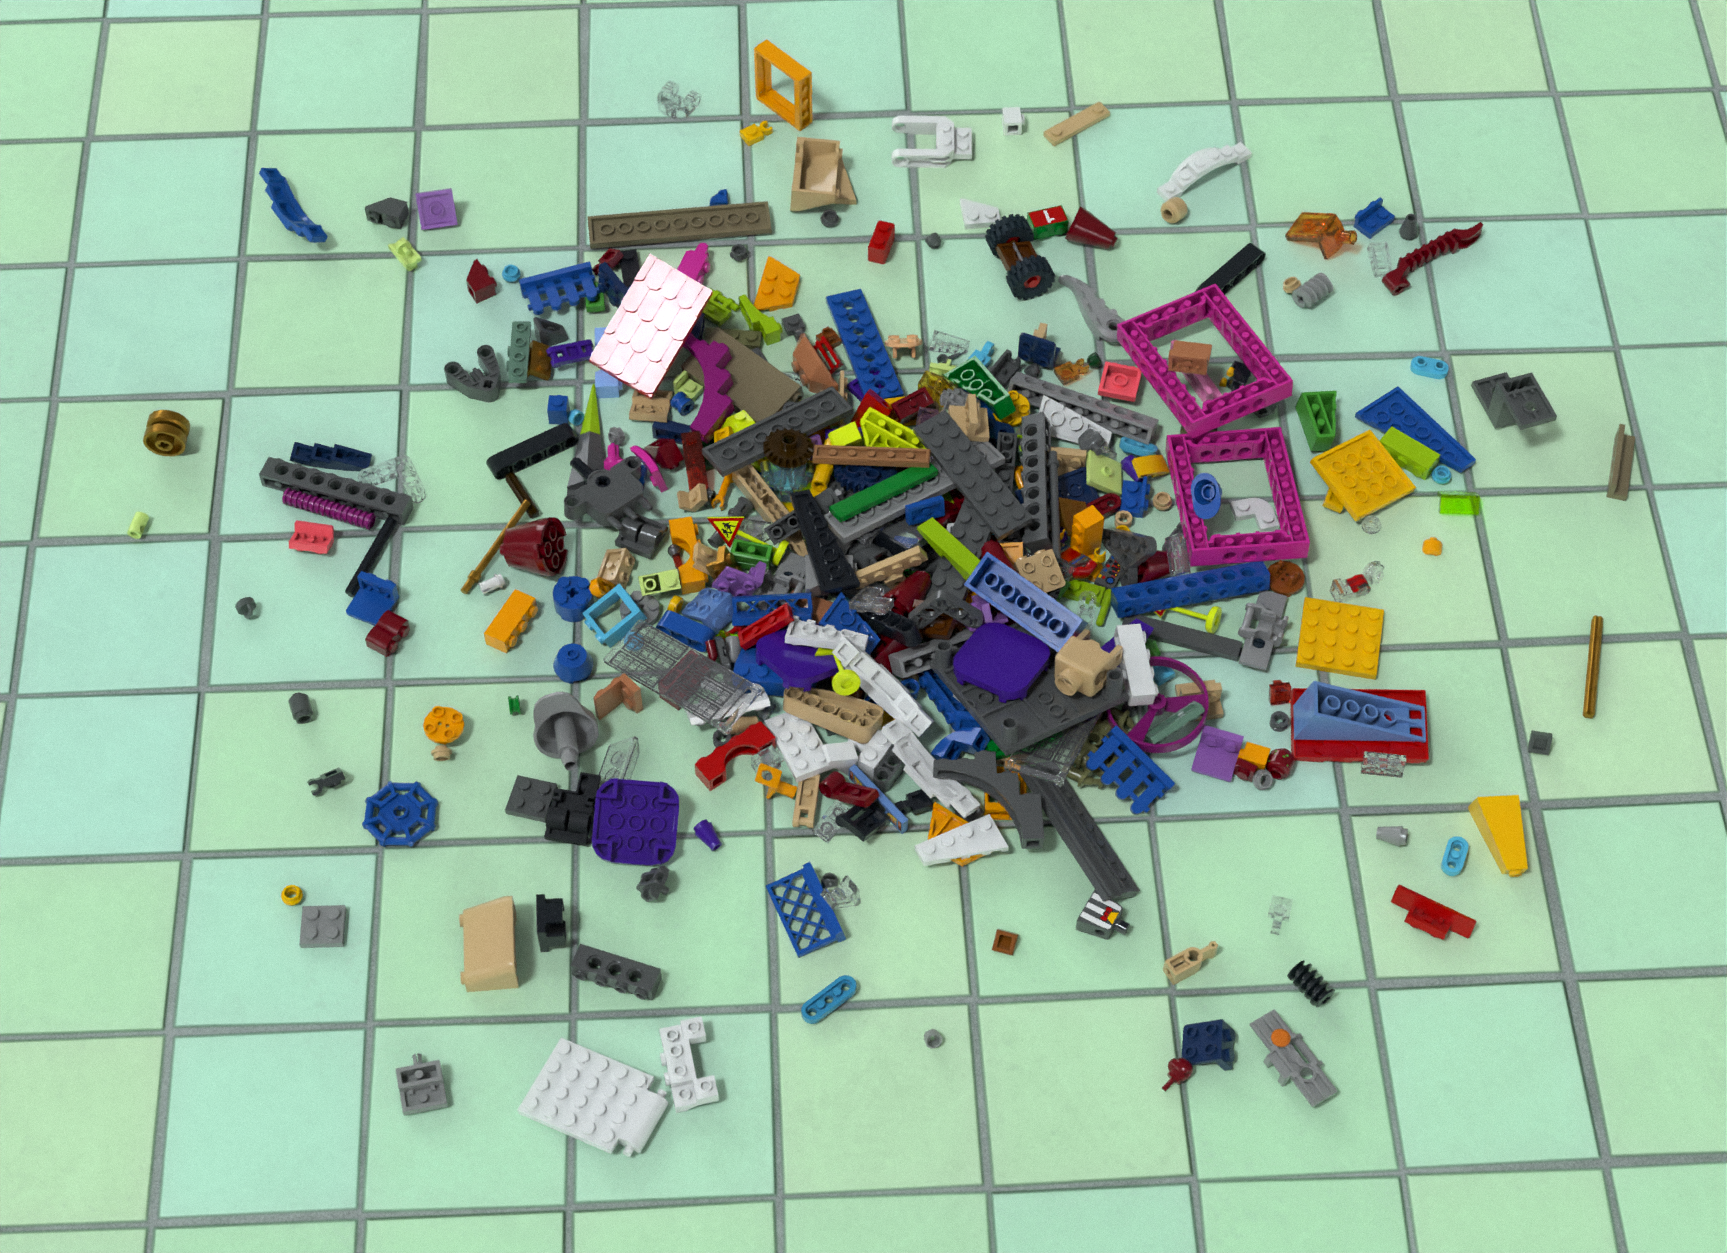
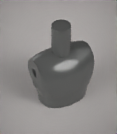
M1088 429L1078 438L1079 448L1087 450V452L1092 450L1099 456L1103 452L1100 446L1105 439L1098 431Z

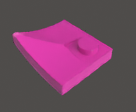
M634 445L630 447L631 452L640 458L641 462L651 473L650 479L653 486H658L661 493L668 490L654 457L647 450Z

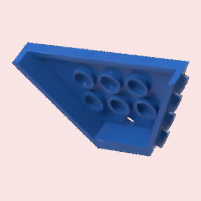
M927 670L921 672V677H919L920 687L926 691L929 699L934 702L937 710L943 714L947 724H950L954 731L968 727L982 728L967 709L953 697V693L942 680L933 679Z

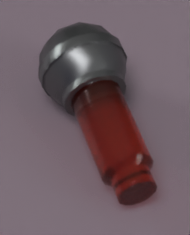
M673 544L668 547V554L673 558L675 567L678 570V567L683 565L680 557L681 548L679 545Z

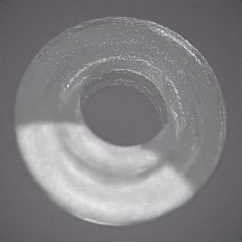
M1371 515L1362 521L1361 526L1364 532L1376 534L1381 529V522L1378 517Z

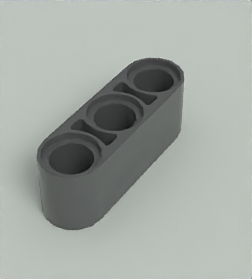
M894 745L873 773V783L882 793L888 792L904 771L905 764L892 751Z

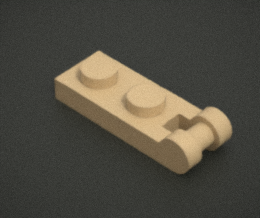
M820 774L798 782L792 822L793 827H800L802 825L807 826V828H814L819 784L821 781ZM801 813L808 814V818L801 817Z

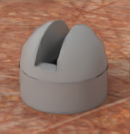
M931 1029L925 1032L924 1042L929 1048H937L942 1043V1037L937 1030ZM934 1036L935 1040L931 1041L930 1037Z

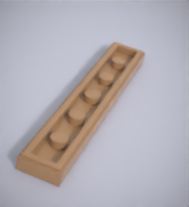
M814 445L812 461L813 464L929 468L931 452L930 449Z

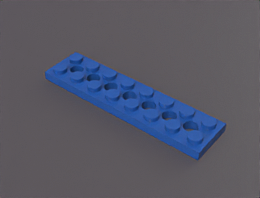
M857 289L826 296V304L863 397L869 389L873 390L883 399L904 397L862 290ZM855 319V320H858V321H857V322H851L850 320ZM861 332V333H863V334H862V335H856L855 333ZM865 345L868 346V348L863 349L860 346ZM866 359H873V361L868 362ZM873 370H875L876 372L877 370L880 373L878 375H873L870 372ZM881 384L884 388L879 389L876 386Z

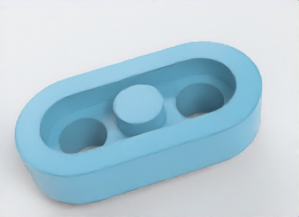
M1423 356L1414 357L1410 365V369L1414 374L1434 379L1445 378L1449 369L1446 362Z
M1122 437L1119 444L1124 453L1135 454L1140 457L1156 455L1158 449L1152 443L1147 445L1127 437Z
M1452 837L1447 843L1441 869L1449 876L1458 875L1463 868L1469 846L1462 837Z

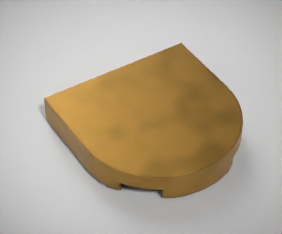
M1059 497L1060 527L1063 526L1067 535L1071 537L1073 516L1087 508L1086 502Z

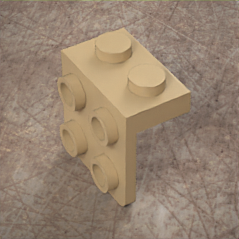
M1042 549L1035 552L1033 556H1023L1016 559L1014 567L1017 572L1045 593L1065 586L1064 577L1052 549L1047 551Z

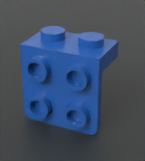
M361 571L357 576L360 589L347 607L346 614L375 626L380 617L387 610L391 611L399 598L397 586L391 580H384L372 573Z

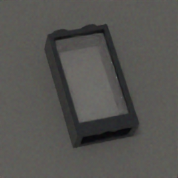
M906 514L893 519L882 531H880L881 526L879 529L875 528L873 529L874 531L871 530L863 534V537L879 547L888 549L892 555H897L918 545L927 553V557L935 552L931 545L917 531V527L923 524V522L909 526L906 523Z

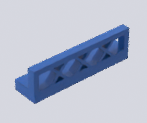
M812 592L732 596V626L751 625L777 609L778 606L775 604L779 600H785L791 607H794L791 608L792 613L795 616H799V620L805 622L808 619L812 620L814 616ZM798 599H807L808 608H800L795 603ZM759 601H765L770 606L766 610H761L756 604ZM737 602H745L750 607L747 611H738Z

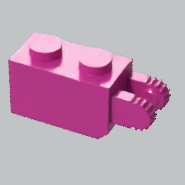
M700 243L695 251H686L677 270L703 284L705 273H708L710 269L707 243Z

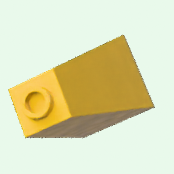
M1519 795L1477 797L1468 806V809L1501 873L1509 874V877L1521 876L1528 869Z

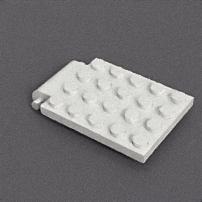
M560 1038L519 1106L518 1113L612 1154L617 1144L625 1147L623 1154L631 1157L633 1151L641 1153L668 1106V1101L664 1098L667 1094L664 1090L659 1089L657 1094L649 1091L654 1081V1076Z

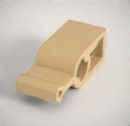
M1211 941L1208 946L1201 950L1196 947L1187 948L1165 960L1164 973L1173 985L1197 973L1204 960L1215 957L1218 944L1215 941Z

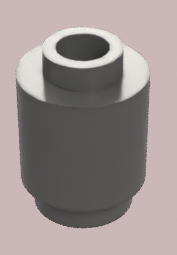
M301 692L293 694L288 700L293 719L298 724L308 723L312 720L313 715L308 695Z

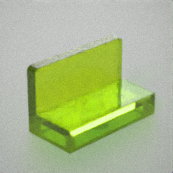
M1437 491V495L1440 497V514L1479 515L1480 495L1478 493Z

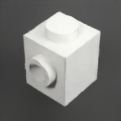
M1020 107L1002 108L1004 136L1021 135L1025 119L1024 114H1021Z

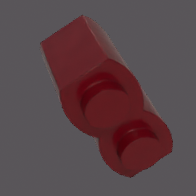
M387 610L366 636L367 647L386 657L394 653L398 647V642L405 638L410 631L408 620Z

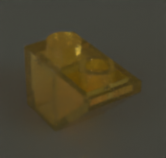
M927 370L918 382V390L925 386L931 398L943 408L944 406L940 405L939 401L941 393L948 388L954 390L943 376Z

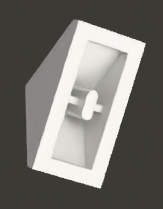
M853 741L823 745L822 748L827 763L849 776V768L854 764L856 765L858 760Z

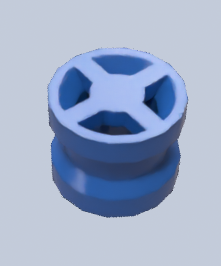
M678 392L672 398L670 405L674 409H678V413L681 416H684L693 409L694 401L691 398H687L684 392Z

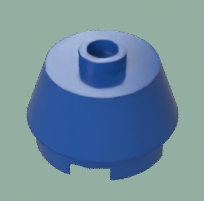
M571 643L564 645L559 650L554 659L553 668L563 682L574 684V681L586 680L590 676L593 669V658L581 645Z

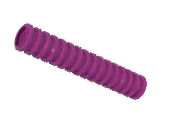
M287 488L282 496L284 505L294 506L301 510L305 509V511H310L311 513L316 512L317 515L321 514L334 520L338 519L339 521H344V523L349 522V524H355L357 527H366L367 530H370L375 523L374 513L369 514L368 511L364 512L351 506L347 507L345 504H336L335 501L325 500L318 496L314 497V495H308V493H303L302 491Z

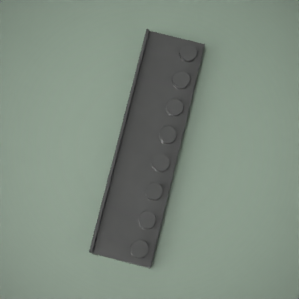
M1038 763L1036 766L1026 764L1019 771V774L1032 793L1041 795L1043 811L1102 901L1136 896L1140 891L1064 775L1061 774L1062 772L1056 763Z

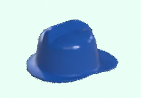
M1200 473L1195 476L1191 483L1193 508L1199 518L1210 519L1220 509L1222 488L1213 475Z

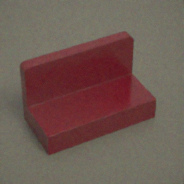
M924 386L892 403L891 407L899 418L898 422L904 425L920 417L922 413L931 411L934 401Z

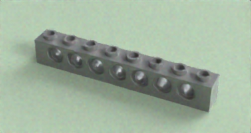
M1018 371L1010 379L1008 392L1012 390L1017 391L1026 397L1031 405L1040 407L1043 395L1115 434L1147 445L1155 436L1159 422L1156 418Z

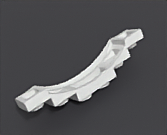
M1241 142L1232 147L1226 145L1222 148L1214 147L1199 150L1186 158L1177 167L1169 182L1157 188V194L1165 202L1172 197H1181L1182 193L1190 185L1208 172L1229 163L1239 165L1251 158L1252 152Z
M845 637L832 651L845 669L853 670L859 675L860 687L894 719L898 718L918 737H921L935 722L921 709L922 706L909 694L910 691L882 664H878L864 650L861 651L848 637Z
M898 718L883 726L881 732L894 745L892 751L905 764L903 770L930 798L936 796L947 808L953 806L963 818L979 809L981 804L959 782L953 779L933 778V761L935 759L924 748L914 733Z

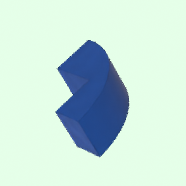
M963 728L943 738L930 754L936 760L942 758L957 760L962 751L974 754L984 750L990 738L982 728Z

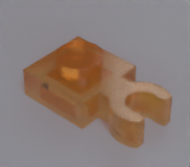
M1083 358L1078 359L1076 364H1072L1069 361L1055 367L1054 374L1064 386L1079 379L1080 374L1088 373L1089 365L1082 367L1084 365Z

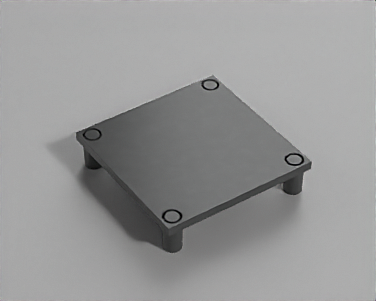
M1018 623L1009 626L1037 638ZM941 640L936 643L935 659L930 660V667L1006 756L1128 701V694L1123 690V673L1117 669L1107 672L1106 685L1092 697H1088L1078 691L1071 696L1062 693L1057 688L1054 677L1055 656L1058 652L1048 646L1050 650L1048 670L1041 672L1027 690V696L1022 701L1020 698H1017L1015 700H1007L1006 703L999 702L998 695L969 682L961 685L957 682V677L953 672V659L961 647L952 651V644L947 640Z

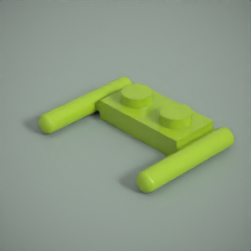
M1064 577L1071 585L1062 597L1096 607L1101 606L1096 625L1099 627L1103 626L1111 604V589Z

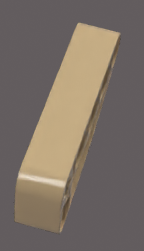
M790 687L789 690H784L783 709L785 712L858 743H868L877 730L882 729L884 711L882 707L876 704L823 689L811 688L810 691L804 692V688Z

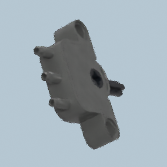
M629 456L611 467L610 470H592L580 458H572L570 466L584 478V485L564 498L565 517L570 520H576L587 513L600 525H612L614 528L622 530L623 525L618 521L627 515L636 521L638 516L634 510L641 505L648 511H651L653 506L643 497V485L639 481L642 465L640 458Z

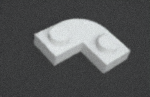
M1248 498L1231 502L1230 507L1235 521L1255 518L1259 532L1279 530L1280 525L1272 506L1265 500Z

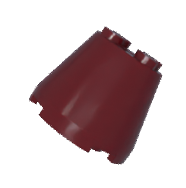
M546 517L512 528H506L503 544L500 545L499 551L504 556L509 567L552 577L556 574H561L565 567L568 550L564 549L563 536L567 534L562 522L558 518Z

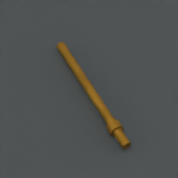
M523 501L478 566L467 576L468 580L460 589L462 593L467 594L472 586L478 583L482 577V572L497 553L500 545L503 544L506 528L516 526L531 505L529 501Z

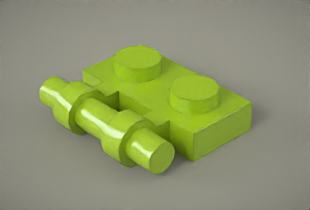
M709 288L713 291V294L702 313L705 314L706 319L721 327L732 316L731 309L737 312L740 306L733 299L723 296L722 292Z

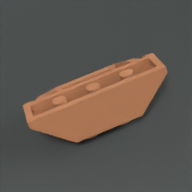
M802 333L793 352V362H791L793 371L799 374L802 385H806L812 393L817 394L820 390H825L831 386L838 391L837 382L826 368L805 333Z

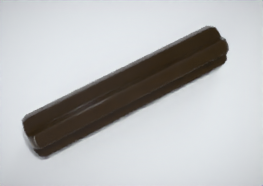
M515 473L507 474L505 476L506 482L519 502L522 504L524 500H527L531 503L526 510L529 517L532 519L538 517L539 510Z

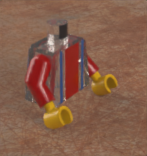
M1065 529L1060 533V540L1063 539ZM1060 542L1061 561L1058 562V565L1066 581L1086 579L1098 566L1097 563H1103L1106 559V551L1099 555L1100 548L1094 550V559L1092 560Z

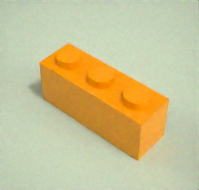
M1093 505L1073 516L1070 548L1082 553L1077 557L1078 559L1085 555L1084 558L1079 560L1081 563L1086 561L1088 555L1094 554L1096 548L1101 550L1105 518Z
M515 589L484 632L486 644L504 653L513 648L520 633L526 630L529 620L537 614L536 598Z

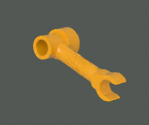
M732 473L724 477L718 495L711 501L713 509L717 503H721L720 509L721 511L724 510L728 487L730 483H734Z

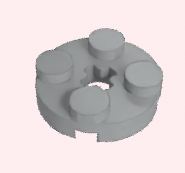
M633 591L630 596L639 608L643 609V613L647 617L634 629L638 630L644 622L653 626L659 619L658 601L652 595L642 596L641 591ZM622 601L620 615L623 620L631 611Z

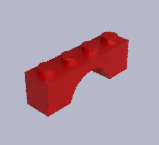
M761 721L752 724L740 735L733 736L729 742L715 748L708 756L701 757L695 764V775L709 791H712L727 781L726 766L733 758L740 755H752L760 759L776 748L775 736Z

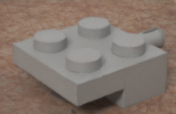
M417 1053V1057L416 1054L412 1055L414 1065L396 1068L404 1116L448 1107L440 1060L422 1063V1054Z

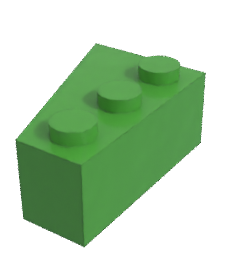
M1337 391L1302 392L1296 403L1295 408L1310 451H1328L1335 438V401Z

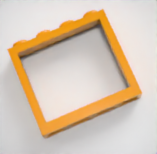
M766 39L754 48L756 99L797 130L801 131L813 122L812 72ZM771 64L794 80V104L772 89Z

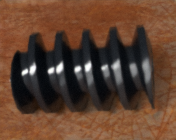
M1301 961L1290 970L1287 977L1289 980H1293V984L1299 987L1301 993H1305V998L1310 999V1003L1313 1006H1316V1008L1320 1007L1331 998L1335 989L1327 991L1329 983L1321 984L1324 977L1316 978L1315 976L1318 971H1309L1312 964L1304 965L1305 961Z

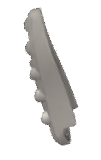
M1069 275L1059 276L1058 282L1068 287L1074 293L1082 316L1098 341L1102 337L1109 342H1118L1117 330L1109 329V326L1113 325L1117 328V324L1125 321L1118 316L1117 311L1109 309L1104 299L1099 298L1096 290L1085 282Z

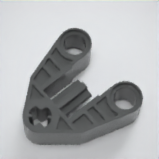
M482 345L477 349L479 366L484 371V374L479 368H474L473 372L469 375L455 361L448 362L445 365L446 381L451 387L470 399L484 402H494L497 400L501 386V375L494 350L490 345Z

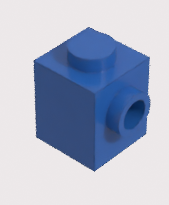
M549 395L547 407L549 424L560 425L568 423V413L570 412L568 396Z

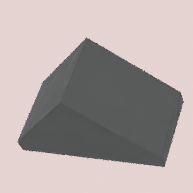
M538 317L533 319L535 336L538 342L553 346L569 339L563 325Z

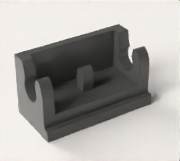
M1008 349L989 370L1005 390L1009 386L1010 379L1017 371L1021 372L1022 370L1020 367V357L1018 356L1013 360L1011 357L1012 352Z

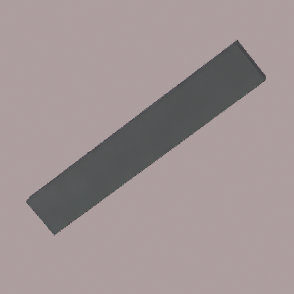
M1138 614L1124 617L1122 625H1129L1137 618L1153 627L1154 629L1149 639L1233 661L1238 659L1242 641Z

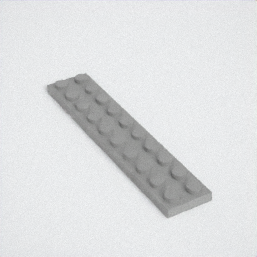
M972 441V444L992 469L1005 464V457L989 442ZM936 460L930 463L938 470L937 476L841 523L830 512L825 514L824 517L829 529L845 544L905 514V505L943 495L957 487Z

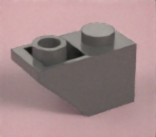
M391 197L365 207L367 221L391 228L401 229L409 215L407 202Z

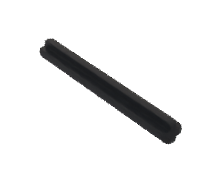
M394 518L386 519L347 586L345 593L349 597H354L360 589L357 578L361 571L365 573L370 572L396 527L397 521Z

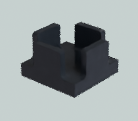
M545 894L536 895L537 936L541 952H549V947L565 946L566 923L563 920V898L546 899Z

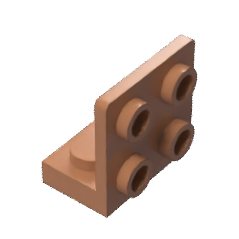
M1175 340L1173 349L1169 351L1168 371L1207 375L1212 345Z
M625 673L620 677L614 678L606 688L599 690L593 698L596 717L599 720L622 702L627 709H632L636 714L643 710L641 689Z

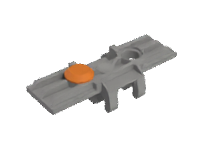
M1275 1009L1249 1024L1270 1051L1264 1059V1064L1267 1068L1273 1064L1280 1073L1278 1082L1282 1087L1291 1079L1312 1107L1337 1093L1336 1088L1321 1070L1324 1063L1321 1060L1318 1061L1302 1040L1303 1036L1300 1033H1292ZM1294 1045L1297 1046L1309 1063L1304 1062L1299 1053L1294 1049ZM1303 1075L1309 1077L1310 1075H1312V1078L1304 1079L1301 1076Z

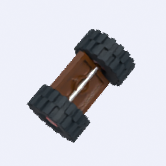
M1009 214L1007 218L1003 216L1000 221L997 219L995 224L989 226L991 229H987L985 238L992 254L1001 259L1007 271L1006 282L1012 294L1019 300L1023 298L1024 301L1028 300V298L1034 299L1035 296H1042V292L1046 293L1048 291L1047 288L1053 286L1055 274L1048 260L1044 256L1041 257V255L1036 254L1031 244L1034 240V233L1027 219L1023 215L1020 217L1019 214L1015 216Z

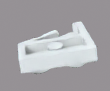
M963 198L960 199L965 230L986 228L991 224H995L997 219L1001 220L997 207Z

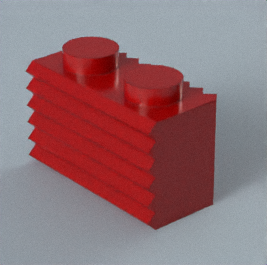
M881 220L877 222L868 245V261L886 264L895 240L894 223Z

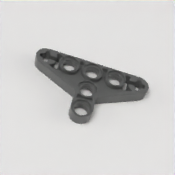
M1117 528L1103 529L1102 543L1120 565L1121 586L1137 584V567L1157 551L1155 538Z

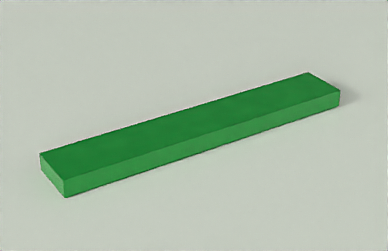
M931 463L929 468L910 467L829 506V512L841 523L937 476L938 470Z

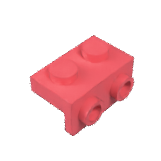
M297 520L294 523L295 532L289 540V549L327 554L334 543V527L332 525Z

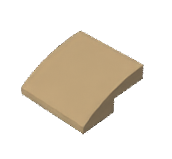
M634 390L629 419L667 423L673 391L657 390L651 400Z

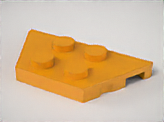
M768 256L754 306L759 311L769 309V312L780 308H791L800 282V274Z
M934 802L928 840L969 822ZM978 854L972 855L967 859L956 858L951 860L962 867L983 856Z

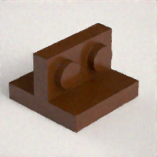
M915 599L912 607L915 609L925 600ZM930 608L925 609L926 611H930V612L934 611L933 609H930ZM943 612L919 631L923 637L949 640L953 631L962 632L964 624Z

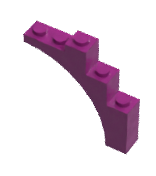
M690 333L682 347L687 349L700 364L704 374L705 388L702 404L697 416L690 425L693 436L709 444L714 438V431L721 429L727 417H730L735 411L732 403L733 400L726 395L733 385L730 372L724 369L732 357L729 347L724 343L719 344L713 340L709 345L704 340L696 339Z

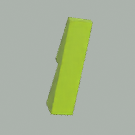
M933 517L919 525L917 531L941 558L945 556L967 581L981 560Z

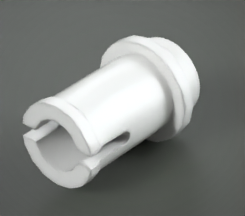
M494 574V577L479 583L484 595L500 587L501 589L505 585L501 574Z

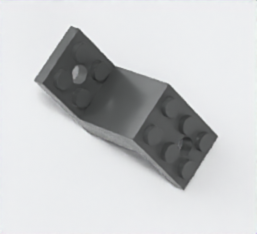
M1505 372L1472 381L1471 387L1495 429L1517 423L1519 429L1523 430L1556 421L1557 415L1532 372L1510 378L1508 373Z

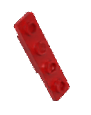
M1402 885L1397 886L1391 903L1409 911L1404 922L1444 940L1449 930L1465 938H1470L1476 924V920Z

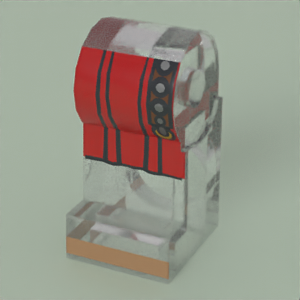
M1358 574L1345 580L1335 579L1332 581L1330 593L1335 602L1340 603L1358 599L1371 591V587L1363 574Z

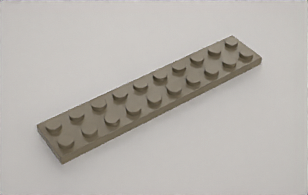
M768 201L587 216L590 249L771 233Z

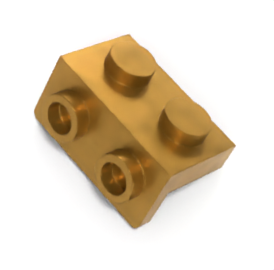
M534 340L530 343L527 378L532 375L548 381L551 377L552 365L550 363L551 357L547 355L546 350L551 346Z
M726 545L718 547L717 561L706 564V569L713 580L720 575L726 566L742 571L741 566L737 565L733 553L729 552Z

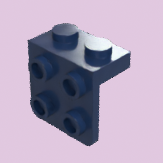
M1022 332L1019 336L1018 356L1020 359L1053 369L1060 355L1061 348L1056 347V344L1052 341Z
M1223 1019L1185 1025L1183 1027L1182 1058L1188 1060L1192 1065L1215 1062L1224 1071L1232 1070L1235 1059L1233 1042L1236 1039L1234 1029Z

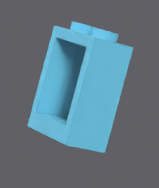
M620 583L582 613L587 619L584 621L591 631L594 629L597 632L594 635L601 644L606 643L610 648L647 619L646 615ZM621 598L631 613L607 633H604L595 619Z

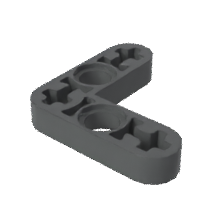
M946 590L936 591L908 615V618L915 622L919 630L926 627L943 612L971 628H978L983 623V613L981 610ZM958 607V608H962L963 610L957 611V610H954L953 608ZM930 608V609H933L934 611L930 612V611H926L925 609Z

